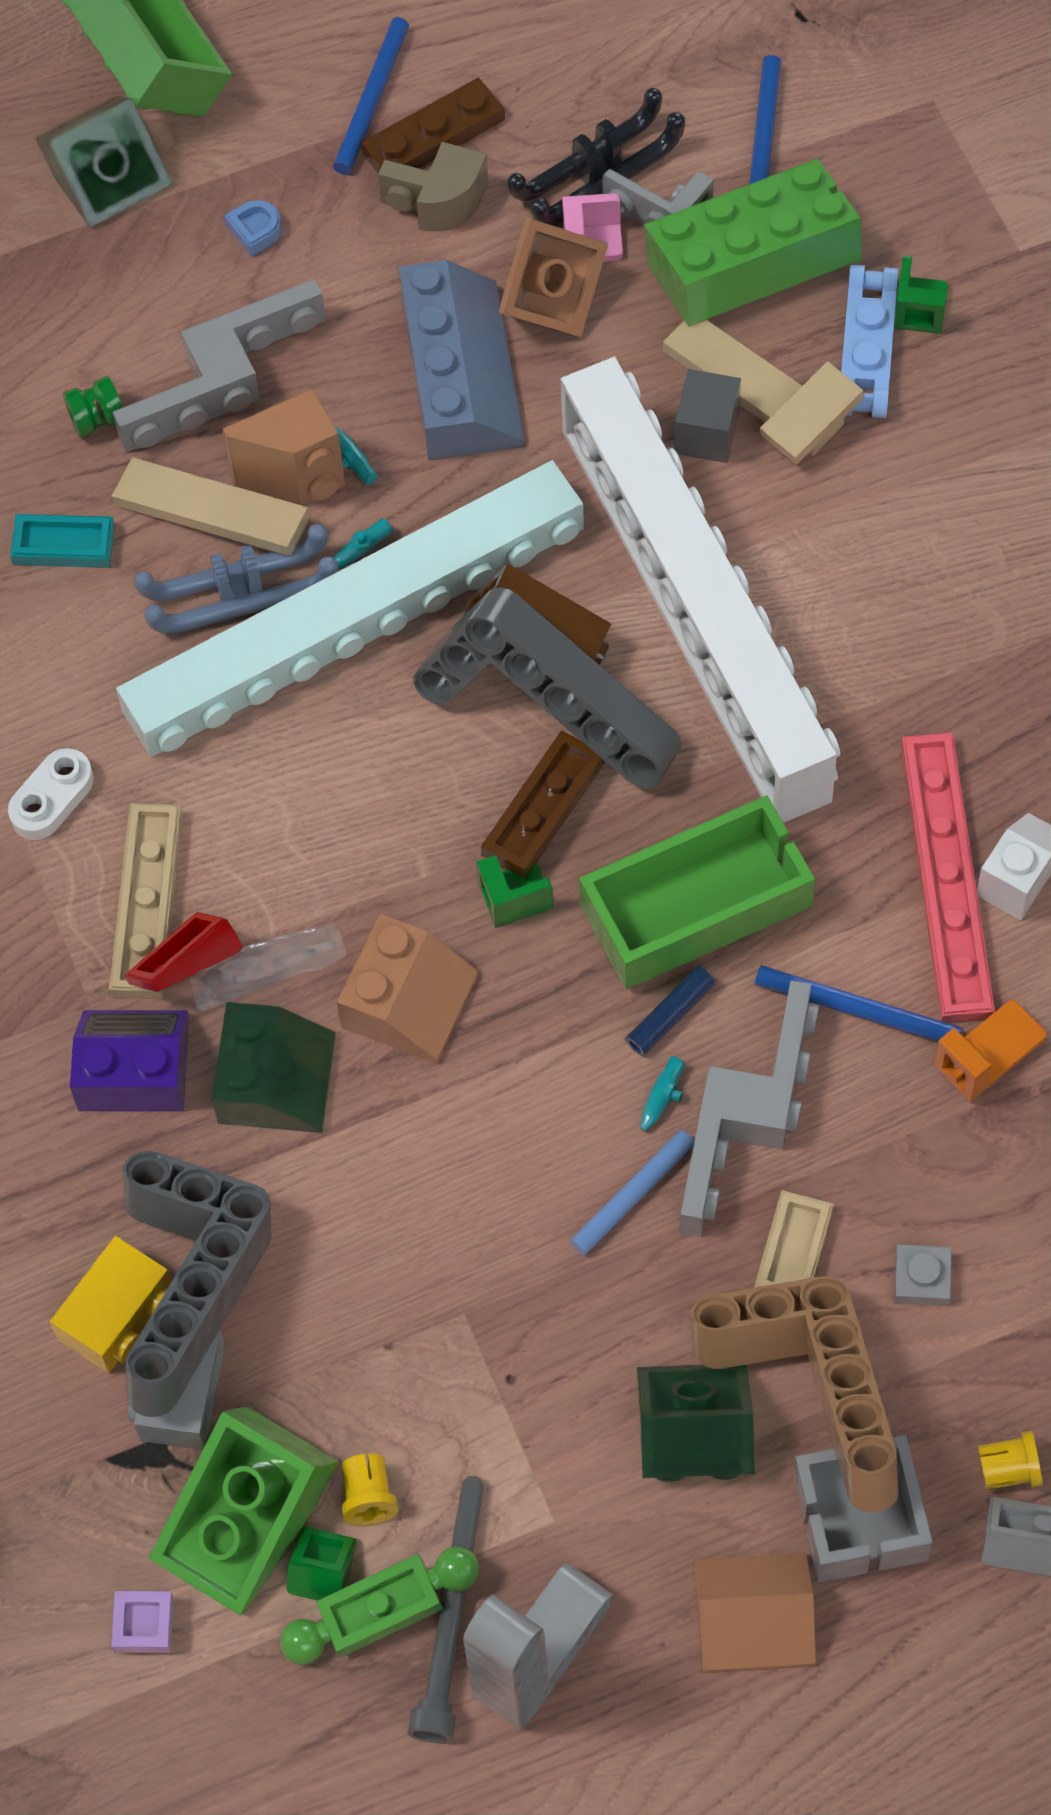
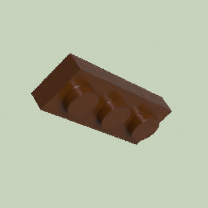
M478 77L362 141V154L377 173H379L384 160L419 168L435 159L442 142L456 146L461 145L504 121L505 110Z
M561 730L481 845V856L488 858L496 855L501 867L526 879L593 782L605 761L581 740Z

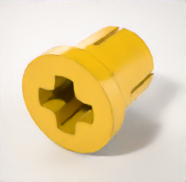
M1032 1430L1021 1432L1022 1438L978 1445L986 1490L1029 1482L1032 1488L1043 1486Z
M368 1453V1467L366 1454L352 1456L344 1460L341 1465L346 1501L342 1505L343 1520L350 1525L370 1526L380 1524L395 1517L399 1511L397 1498L390 1493L385 1459L379 1454Z

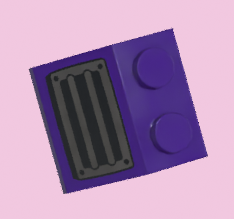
M83 1010L73 1037L70 1089L78 1111H184L189 1025L188 1010Z

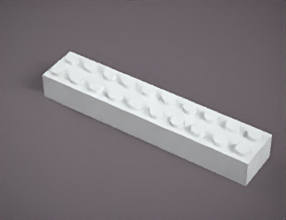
M615 356L561 378L562 432L760 796L768 795L783 823L832 803L834 781L838 780L836 771V758L840 757L838 742L829 728L822 729L815 717L817 715L816 704L808 688L805 686L799 688L792 675L794 674V666L789 653L784 646L776 647L771 638V624L765 610L760 605L754 607L747 595L749 593V586L742 569L738 565L732 567L725 555L727 554V547L722 533L717 526L710 527L703 516L705 514V507L698 490L694 486L688 488L682 478L683 467L678 454L673 448L666 449L661 440V427L655 413L651 409L645 411L640 403L641 394L635 377L630 371L623 372Z

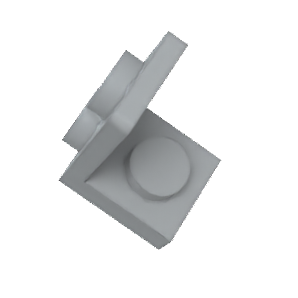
M608 169L603 175V194L617 193L620 195V216H627L643 226L646 223L713 198L714 179L700 171H697L686 185L680 184L673 192L669 202L611 169Z

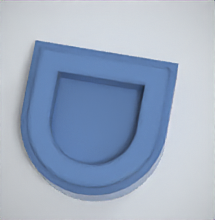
M250 201L224 215L226 227L251 257L274 244L281 235L280 214L275 206L266 201Z

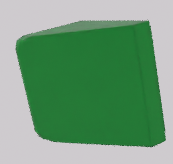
M303 1526L288 1564L287 1592L291 1595L318 1601L344 1589L356 1550L357 1538Z

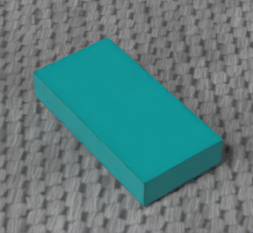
M15 514L10 553L12 565L111 568L115 532L113 516Z

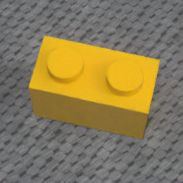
M115 1235L49 1321L57 1340L109 1374L118 1361L120 1363L126 1362L127 1356L138 1339L140 1332L147 1324L172 1281L168 1269Z

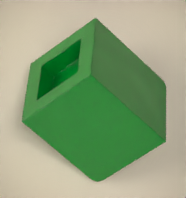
M903 255L894 329L942 334L948 283L944 280L910 277L912 256Z
M496 855L476 861L478 885L495 928L554 908L552 884L549 878H543L537 863L527 878L524 879L509 870L502 871Z

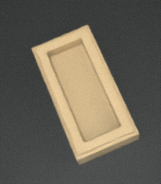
M827 361L760 427L761 436L797 465L864 399V391Z
M781 1190L754 1288L815 1277L833 1212V1203Z

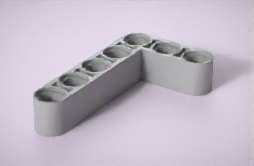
M565 1563L556 1572L525 1616L494 1594L491 1595L478 1609L463 1637L473 1697L522 1730L536 1714L599 1625L614 1599V1594L570 1564Z

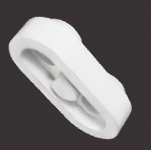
M70 748L52 752L12 796L8 805V815L12 827L18 835L29 840H40L49 837L89 793L93 786L94 776L90 762L82 752ZM64 767L74 768L68 775L58 774V771ZM31 804L42 805L36 812L30 813L25 811Z

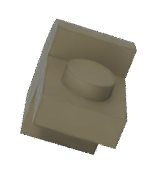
M442 142L430 171L384 160L378 173L381 203L388 204L400 211L410 210L417 212L419 230L443 231L454 228L468 220L480 204L488 185L487 153Z

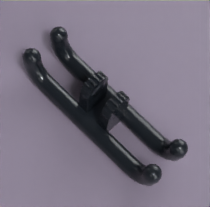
M649 88L644 94L642 106L632 117L616 127L607 119L596 125L595 140L592 142L589 137L587 138L583 134L574 138L572 142V155L532 180L526 182L524 175L521 173L511 174L507 181L509 192L517 200H533L530 205L533 220L555 225L563 221V201L560 200L549 206L547 200L537 197L542 196L575 174L581 178L585 185L568 196L603 194V175L608 169L630 179L669 154L678 144L684 133L685 118L680 112L671 113L667 118L665 130L655 141L621 162V145L647 129L661 109L662 94L660 90Z

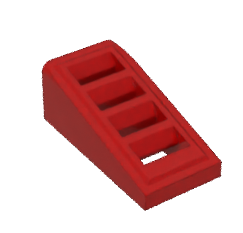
M196 912L131 968L124 977L129 985L159 992L235 955L243 949V945L226 918Z

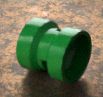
M109 376L94 380L90 388L81 390L76 387L63 392L67 411L79 438L94 434L98 426L104 424L116 425L113 411L123 407Z

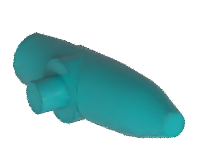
M334 426L339 435L343 468L347 467L349 470H353L364 485L374 483L378 478V474L368 463L366 455L348 434Z
M381 518L368 529L356 532L352 536V540L334 555L333 558L337 561L338 568H344L355 562L393 532L390 523L385 518Z
M670 1056L664 1070L657 1077L643 1109L640 1126L642 1131L647 1132L657 1122L666 1106L672 1100L681 1101L683 1092L676 1089L686 1064L680 1058Z

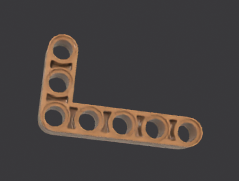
M830 1276L814 1277L714 1294L697 1301L691 1309L694 1350L697 1360L706 1367L724 1369L808 1354L850 1503L857 1509L865 1512H881L894 1505L898 1498L896 1447L851 1295L846 1284Z

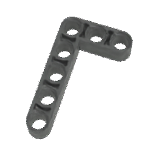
M502 587L493 588L488 591L436 643L413 676V684L416 691L424 699L435 704H446L491 663L627 781L641 788L657 786L681 749L679 735L671 726L520 596Z
M143 1151L132 1155L123 1167L126 1211L137 1221L196 1241L130 1350L125 1362L129 1405L136 1413L142 1416L157 1417L170 1412L177 1404L269 1246L271 1240V1202L267 1192L257 1185L159 1152Z

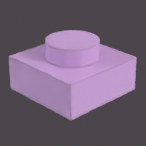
M115 1591L111 1647L115 1653L171 1652L173 1595L171 1591Z

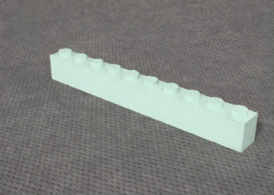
M551 460L118 686L116 691L122 713L150 758L162 751H173L182 746L187 738L206 728H216L223 725L230 719L232 714L251 704L259 705L268 701L274 696L276 691L295 681L302 682L310 679L323 666L339 658L345 659L355 655L365 644L382 635L389 636L399 632L405 627L407 622L426 612L433 613L439 611L452 598L467 590L482 588L507 563L513 567L524 566L541 551L555 544L562 545L571 541L577 536L579 531L584 529L583 502L554 461Z

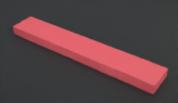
M953 732L902 737L901 749L940 1019L946 1023L986 1020L995 1012Z

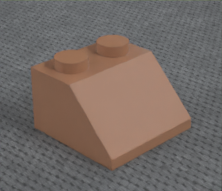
M313 389L222 429L231 479L235 487L302 506L314 500L327 499L335 494L338 489L345 487L339 435Z
M380 913L337 1001L341 1028L438 1064L476 983L479 971L430 932Z

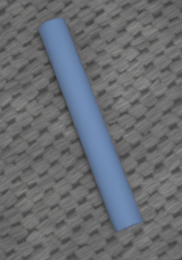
M680 1130L570 1240L571 1245L580 1254L585 1256L694 1147L695 1141L684 1130Z

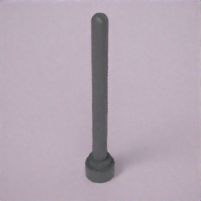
M468 1476L462 1482L451 1547H464L472 1553L484 1489L482 1480L477 1476ZM444 1588L441 1604L444 1610H441L439 1614L425 1698L419 1699L418 1707L411 1710L407 1732L410 1737L420 1741L436 1744H446L453 1741L456 1716L452 1714L453 1705L448 1702L466 1590L451 1592Z

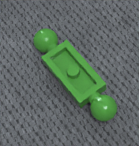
M460 1546L444 1550L437 1557L435 1567L429 1570L426 1569L419 1553L316 1601L323 1620L317 1623L309 1619H297L290 1622L284 1628L280 1637L281 1651L292 1663L306 1665L316 1661L321 1656L325 1644L332 1641L336 1652L342 1658L444 1610L436 1591L445 1588L451 1592H462L472 1587L479 1576L478 1560L470 1550Z

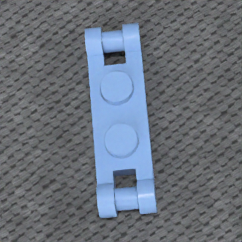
M850 265L841 372L861 389L874 390V393H864V399L846 416H852V411L870 412L872 413V418L886 419L899 268L884 267V272L865 271V266ZM863 290L882 291L881 299L862 297Z

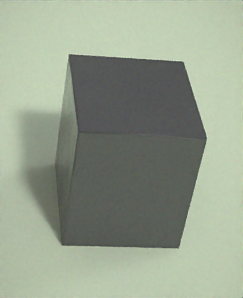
M688 369L675 420V451L678 455L723 463L728 462L740 411L741 378Z

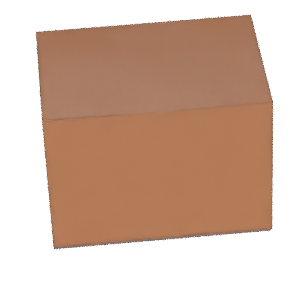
M525 218L498 313L582 337L609 243Z
M806 1553L694 1560L702 1673L816 1667L814 1596Z

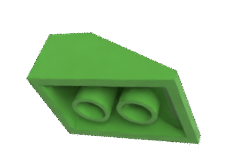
M249 1407L222 1411L148 1559L236 1614H245L314 1512L339 1461Z

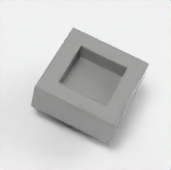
M897 1245L894 1303L949 1306L951 1300V1247Z

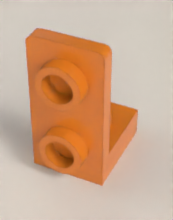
M1009 1000L965 1037L953 1028L939 1039L934 1066L971 1103L1046 1040L1047 1032L1015 1000Z

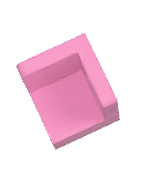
M612 193L562 197L563 228L609 243L603 262L622 260L620 195Z

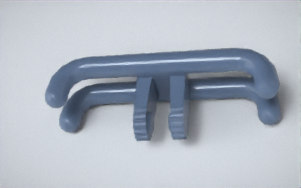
M321 524L312 525L308 530V537L302 543L296 545L291 557L277 552L255 556L252 545L240 548V561L227 564L221 553L210 556L211 569L175 579L155 581L151 573L147 571L138 573L134 580L135 587L143 597L150 600H172L216 587L221 602L176 614H165L160 606L156 604L150 605L144 613L146 622L151 629L157 632L176 634L263 611L338 572L337 561L335 558L328 556L321 559L318 565L319 570L312 576L262 590L260 575L300 565L319 555L327 543L328 533L326 528Z

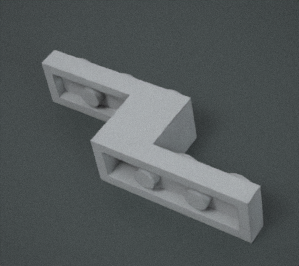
M315 279L181 331L186 359L196 379L113 411L118 437L125 452L128 453L138 448L151 447L165 437L183 430L196 429L208 420L228 412H239L247 408L251 403L260 400L256 373L246 352L264 349L274 341L294 333L307 332L317 324L326 321L322 292Z
M790 981L773 1077L709 1066L681 1209L680 1234L701 1237L704 1220H715L720 1189L711 1187L714 1169L721 1171L725 1169L729 1140L783 1149L786 1131L797 1133L802 1101L792 1100L795 1082L806 1083L811 1053L801 1051L804 1034L814 1036L819 1011L818 1004L810 1003L811 984Z

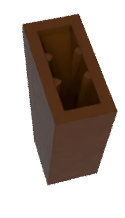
M508 563L472 596L464 613L465 615L488 591L493 588L502 587L520 596L597 664H601L609 648V644L604 639L611 626L610 622Z

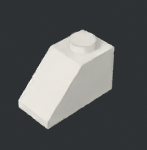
M1027 813L1007 828L981 868L977 887L978 897L1013 917L1022 920L1051 875V825Z

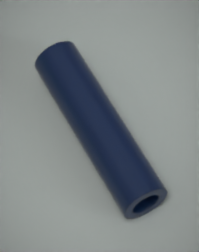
M697 966L625 1037L629 1047L638 1055L645 1056L715 986L716 983L713 977L705 969Z

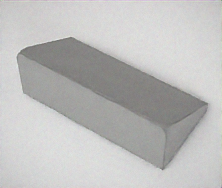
M990 1496L982 1550V1563L988 1566L1051 1576V1506Z

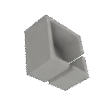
M906 1435L893 1437L897 1455L898 1498L894 1505L881 1512L861 1511L850 1503L834 1449L795 1457L793 1478L804 1524L808 1523L807 1539L818 1583L867 1574L870 1561L875 1560L878 1571L928 1562L933 1542Z

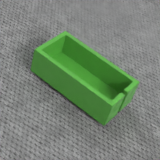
M62 0L72 10L82 25L84 35L94 43L104 59V65L115 75L125 90L126 98L135 107L144 110L149 108L170 111L179 115L184 113L204 116L233 75L182 0Z
M818 158L644 224L648 267L688 326L862 260L861 218L842 191L837 192V184Z
M768 795L579 878L580 906L625 990L813 907L815 878L794 841L788 843L789 832Z

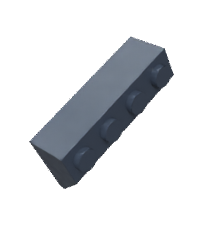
M448 260L399 266L403 309L428 460L525 447L503 317L501 313H498L500 300L496 281Z

